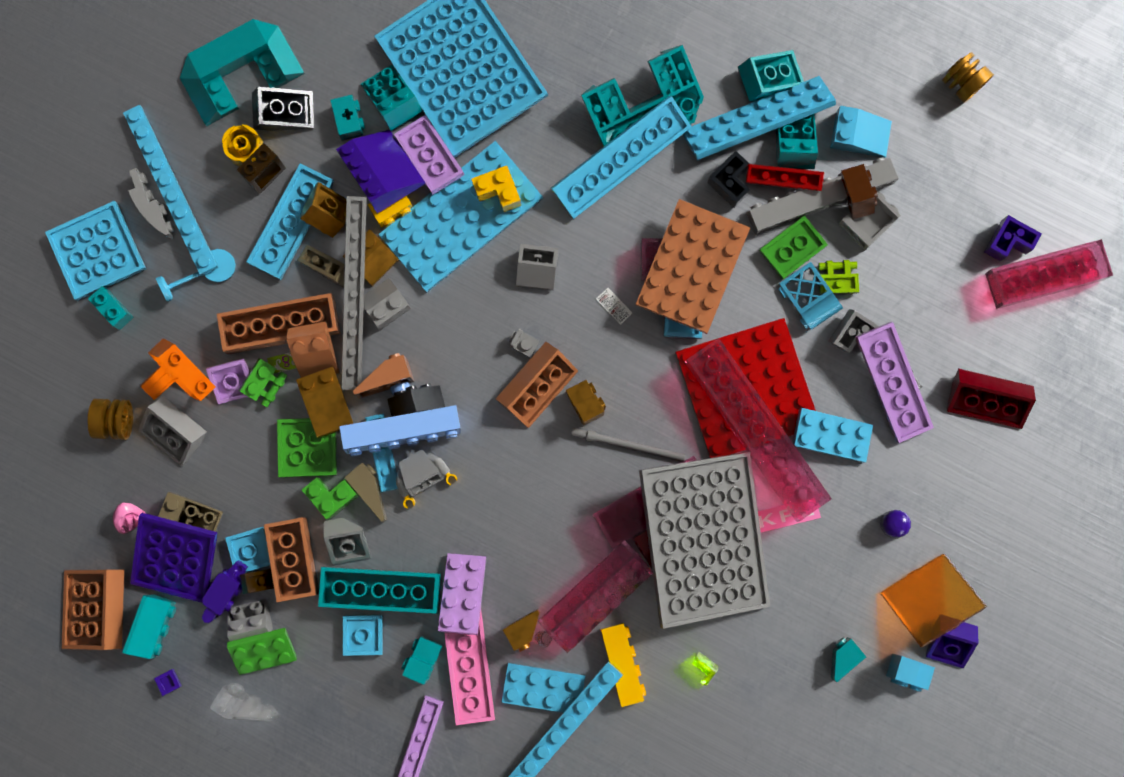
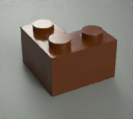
M864 164L841 170V179L847 194V205L852 220L874 214L878 194L875 186H871L870 181H872L870 171L865 169Z

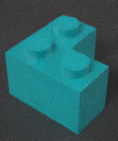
M423 636L419 640L415 639L411 648L414 651L413 655L406 658L401 667V670H404L402 676L425 685L430 678L443 645Z

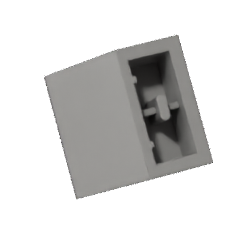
M520 244L516 286L554 290L558 248Z
M266 599L232 607L228 612L227 637L229 641L273 631Z

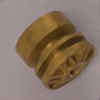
M972 52L960 58L942 79L945 84L951 79L954 80L949 86L950 89L957 85L960 86L956 95L963 103L967 102L994 76L986 66L978 71L975 69L980 60L977 59L971 64L970 61L975 56Z
M93 399L89 406L87 421L90 437L92 439H107L110 436L112 439L128 440L133 427V408L130 400L120 401L114 399L111 403L109 399Z

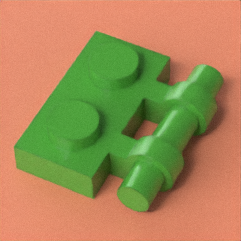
M258 358L238 391L255 401L262 395L265 398L261 404L268 407L271 401L275 400V395L279 388L285 384L284 380L287 374L281 371L278 377L273 376L277 368ZM269 380L274 382L268 392L263 390Z

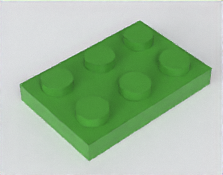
M804 215L759 251L780 278L784 280L826 248L828 244Z
M286 628L227 642V649L239 675L297 661V655Z

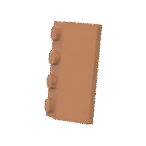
M545 342L498 395L496 400L529 428L575 376L578 370L557 348Z

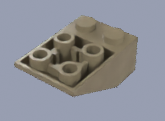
M168 492L158 517L216 532L223 512L187 497Z

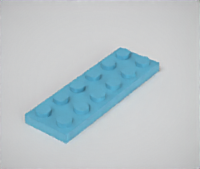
M300 163L246 262L282 280L311 226L300 219L306 201L317 182L331 189L334 183L333 179Z

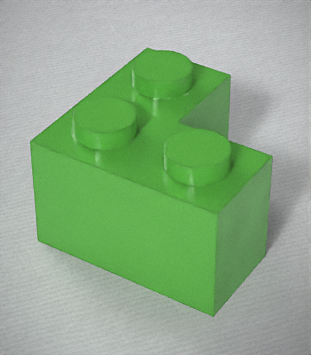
M316 477L302 489L326 520H331L359 496L347 480L341 481L330 491L325 483Z

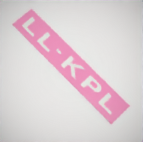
M816 497L758 511L761 533L821 518Z

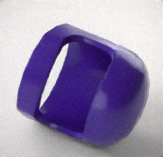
M892 510L883 515L880 526L885 535L890 538H900L909 533L911 520L905 512Z

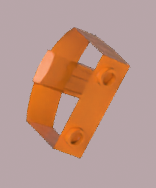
M163 338L148 352L158 363L159 367L140 387L153 400L158 398L174 382L189 396L199 401H202L216 387L170 341Z

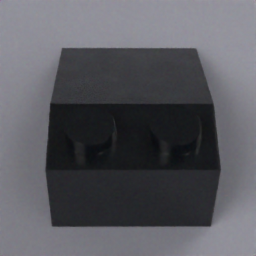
M257 87L252 92L253 129L268 131L313 129V91Z

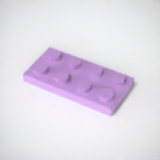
M426 115L394 134L432 195L465 175Z
M447 553L438 626L439 632L478 635L487 560L485 556Z

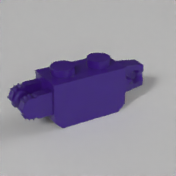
M238 560L231 568L224 569L216 576L202 599L203 605L207 607L203 612L204 614H202L204 623H211L218 615L220 616L225 611L229 612L235 603L232 600L242 592L240 575L245 574L248 568L246 564Z

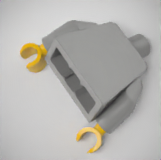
M413 447L406 448L403 451L406 459L399 462L400 469L397 471L396 485L401 497L405 499L403 501L405 508L408 509L407 500H411L413 506L416 504L415 499L410 497L409 494L414 496L444 479L443 475H445V481L448 485H451L448 482L450 476H453L457 481L456 475L450 474V469L442 458L432 453L426 454L423 450L415 452Z

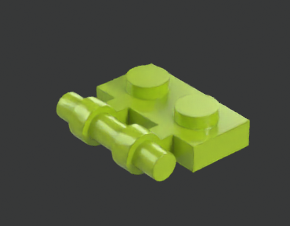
M830 260L826 261V263H818L819 270H826V274L821 276L833 294L859 293L858 273L851 274V269H857V261L843 260V262H833ZM843 269L844 274H834L833 270ZM820 285V295H822L827 290L824 286Z

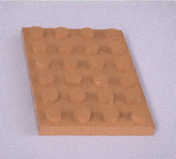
M679 199L635 305L707 334L750 227Z

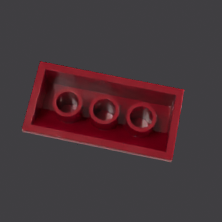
M958 368L952 382L947 412L1022 429L1036 401L1034 386Z

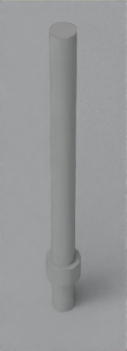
M573 428L572 436L585 438L589 442H602L684 462L685 454L597 434L593 430L584 431Z

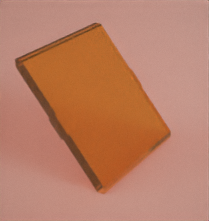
M942 554L921 568L912 571L905 578L880 593L920 647H925L945 633L956 629L961 623L987 607L946 554Z

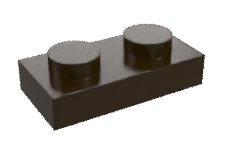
M271 569L240 575L243 594L274 589Z

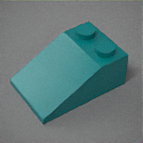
M793 50L750 57L738 66L749 101L762 99L804 82Z

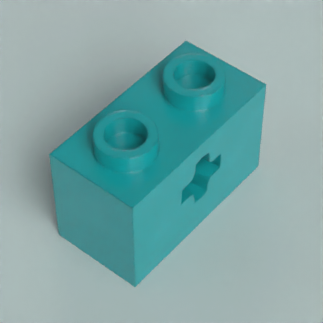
M353 95L331 99L337 130L341 140L363 136L362 129H365L363 118H359L358 111H361L359 101L355 100Z
M103 286L88 298L106 320L119 330L134 318L110 290Z

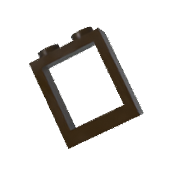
M263 143L237 171L256 192L261 194L286 167L279 157Z

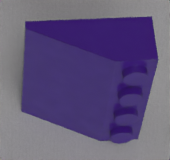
M390 130L352 139L336 149L377 214L426 184Z

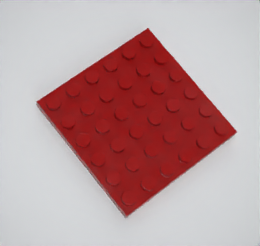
M785 318L675 352L709 458L732 455L792 436L795 432L799 408L816 411Z

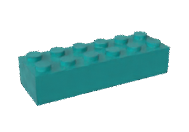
M321 567L318 607L437 614L439 612L441 574Z

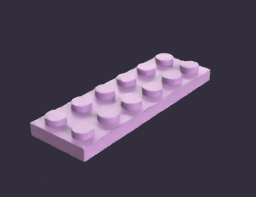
M888 322L856 336L896 442H903L933 429L934 426L894 323Z

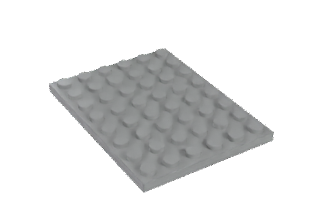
M750 452L639 470L660 628L664 629L770 607Z

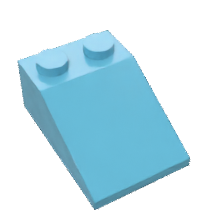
M840 106L835 115L830 148L886 158L892 121L861 109Z

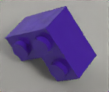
M1008 215L1001 220L984 253L998 261H1002L1009 255L1013 247L1026 255L1034 250L1042 233Z

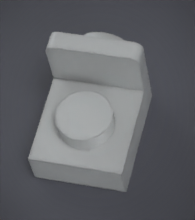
M521 329L517 332L514 331L509 339L512 349L530 359L540 343L539 340L524 333Z

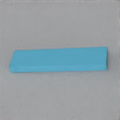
M385 414L365 417V420L383 419ZM389 447L381 448L380 452L373 453V458L382 493L398 488L396 485L397 471L392 449H389Z

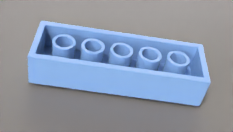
M456 405L339 426L343 450L346 454H350L351 457L362 455L363 451L369 450L370 453L380 452L381 448L384 447L397 449L400 448L401 444L408 443V446L418 445L419 441L435 442L438 441L439 437L446 436V439L458 437L457 434H461Z

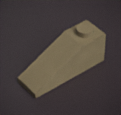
M307 245L297 261L344 288L345 264Z
M361 463L344 478L380 521L385 522L387 518L378 480L374 475L376 471L370 464L365 465Z

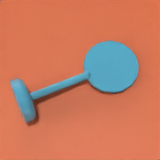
M222 249L211 250L219 268L205 274V277L212 282L228 280L235 272L236 264L233 256ZM196 272L169 285L162 276L157 277L156 281L166 301L169 302L173 299L170 291L171 288L201 275L199 272Z

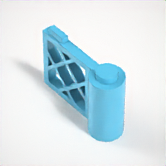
M809 262L779 283L781 285L779 291L784 298H790L803 317L800 321L806 329L810 327L812 330L843 309V306L812 262ZM809 268L814 272L813 281L803 280V274ZM791 281L799 282L797 292L789 291L785 285ZM802 282L812 284L810 294L800 293ZM815 284L824 286L827 292L821 296L813 295ZM799 295L810 297L808 305L801 309L798 304Z

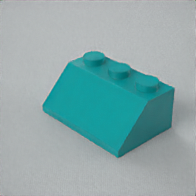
M155 594L143 595L122 653L147 659L159 656L163 648L161 644L163 637H166L169 632V620L174 617L176 607H174L176 602Z

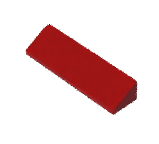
M749 164L746 183L822 191L825 173Z

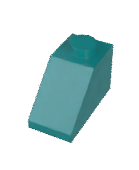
M844 637L835 644L836 648L833 649L831 679L835 682L841 680L866 658V655L856 643L848 637L846 639Z

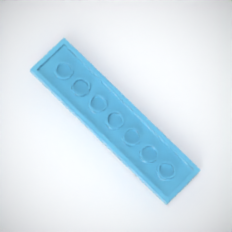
M817 76L793 88L769 95L696 124L683 133V137L696 159L699 160L835 106L836 99L821 77Z
M668 96L552 186L551 189L574 219L692 126L673 97Z

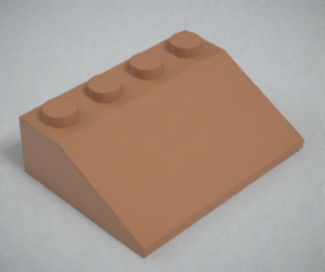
M64 570L62 649H122L124 570Z

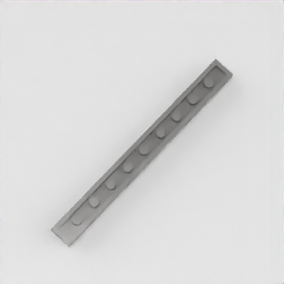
M347 196L342 390H354L362 383L367 197Z

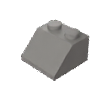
M390 278L364 295V309L379 330H382L411 309Z

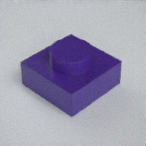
M174 669L154 678L162 696L182 687Z

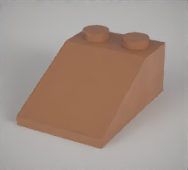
M326 321L288 329V346L301 378L330 367L334 368L336 374L340 373Z
M400 353L390 355L388 360L380 364L353 390L354 395L361 399L389 390L391 386L399 383L414 382L408 360L404 355H400Z

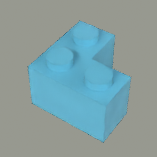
M892 654L886 676L892 678V683L904 687L911 684L910 689L921 692L922 688L929 690L935 667Z

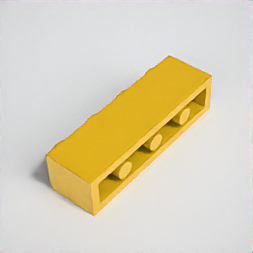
M624 623L601 628L609 662L623 674L615 684L621 707L643 702V696L647 694L644 684L639 683L638 677L641 676L639 665L634 664L633 657H636L634 646L629 645L628 638H631L629 627H625Z

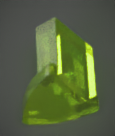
M701 652L695 655L692 662L694 666L706 674L701 681L706 686L717 673L718 665Z

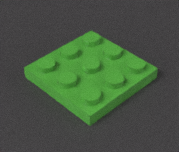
M310 418L277 419L279 478L337 475L336 432L317 438Z

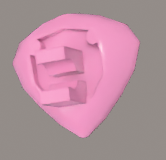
M120 503L115 508L112 516L115 529L121 534L133 531L138 526L139 515L145 512L131 503Z

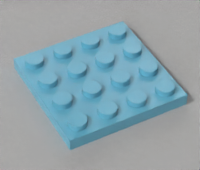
M112 201L45 232L73 298L76 301L95 293L101 286L109 287L146 270L116 201Z

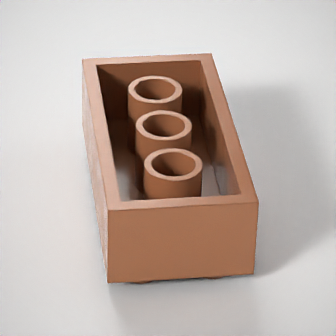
M301 517L264 524L276 602L319 595L307 518Z

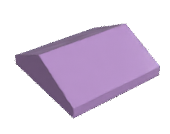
M244 358L206 368L210 381L216 386L213 391L218 404L248 397L238 391L250 373Z

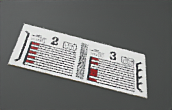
M609 288L596 298L620 325L632 314Z

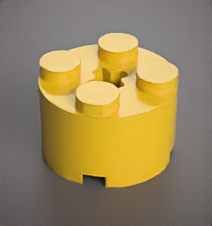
M248 125L232 126L223 135V151L235 165L241 166L263 144V141L257 132Z

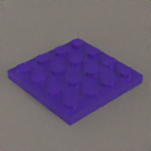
M141 513L138 518L130 584L203 603L202 599L210 587L218 532Z

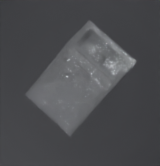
M236 683L222 687L210 706V709L226 719L272 722L281 716L277 713L278 710L270 704L264 705L260 702L261 699L258 696L245 693V689Z

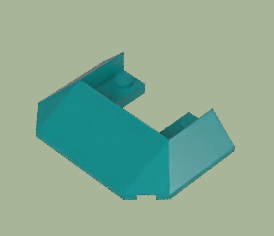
M252 19L187 54L180 80L206 126L239 109L222 77L255 60L270 88H279L305 74L279 26Z
M683 45L661 51L660 55L647 61L660 93L629 109L615 78L598 86L593 85L581 94L603 147L668 96L673 97L690 124L695 122L700 104H702L704 96Z

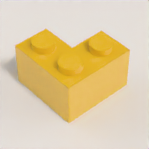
M507 165L471 179L479 202L497 195L503 212L521 206L520 197Z

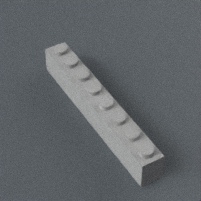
M879 158L869 166L864 164L865 169L871 173V186H875L876 190L894 184L899 179L891 158L885 160L884 158ZM841 173L834 179H831V177L825 178L822 191L803 189L796 192V190L786 193V197L780 199L779 197H774L768 200L767 204L761 205V203L751 206L747 216L755 235L800 219L804 215L808 216L846 202L847 194L841 179Z

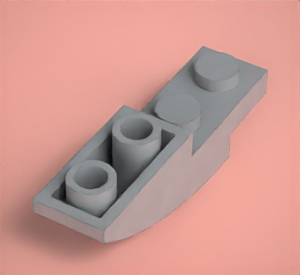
M136 168L129 170L135 188L128 190L135 206L153 227L169 239H173L172 232H174V227L171 221H168L166 218L168 212L165 205L156 199L154 200L151 190H148L146 187L148 181L143 172L141 173Z

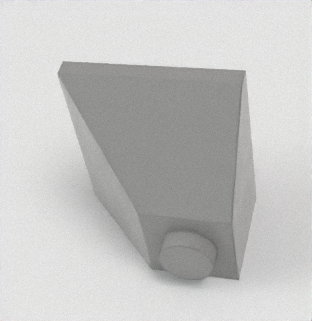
M344 518L324 521V540L332 565L371 558L362 527Z

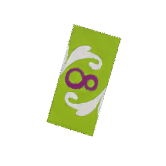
M291 353L267 358L268 364L277 368L274 373L296 369Z

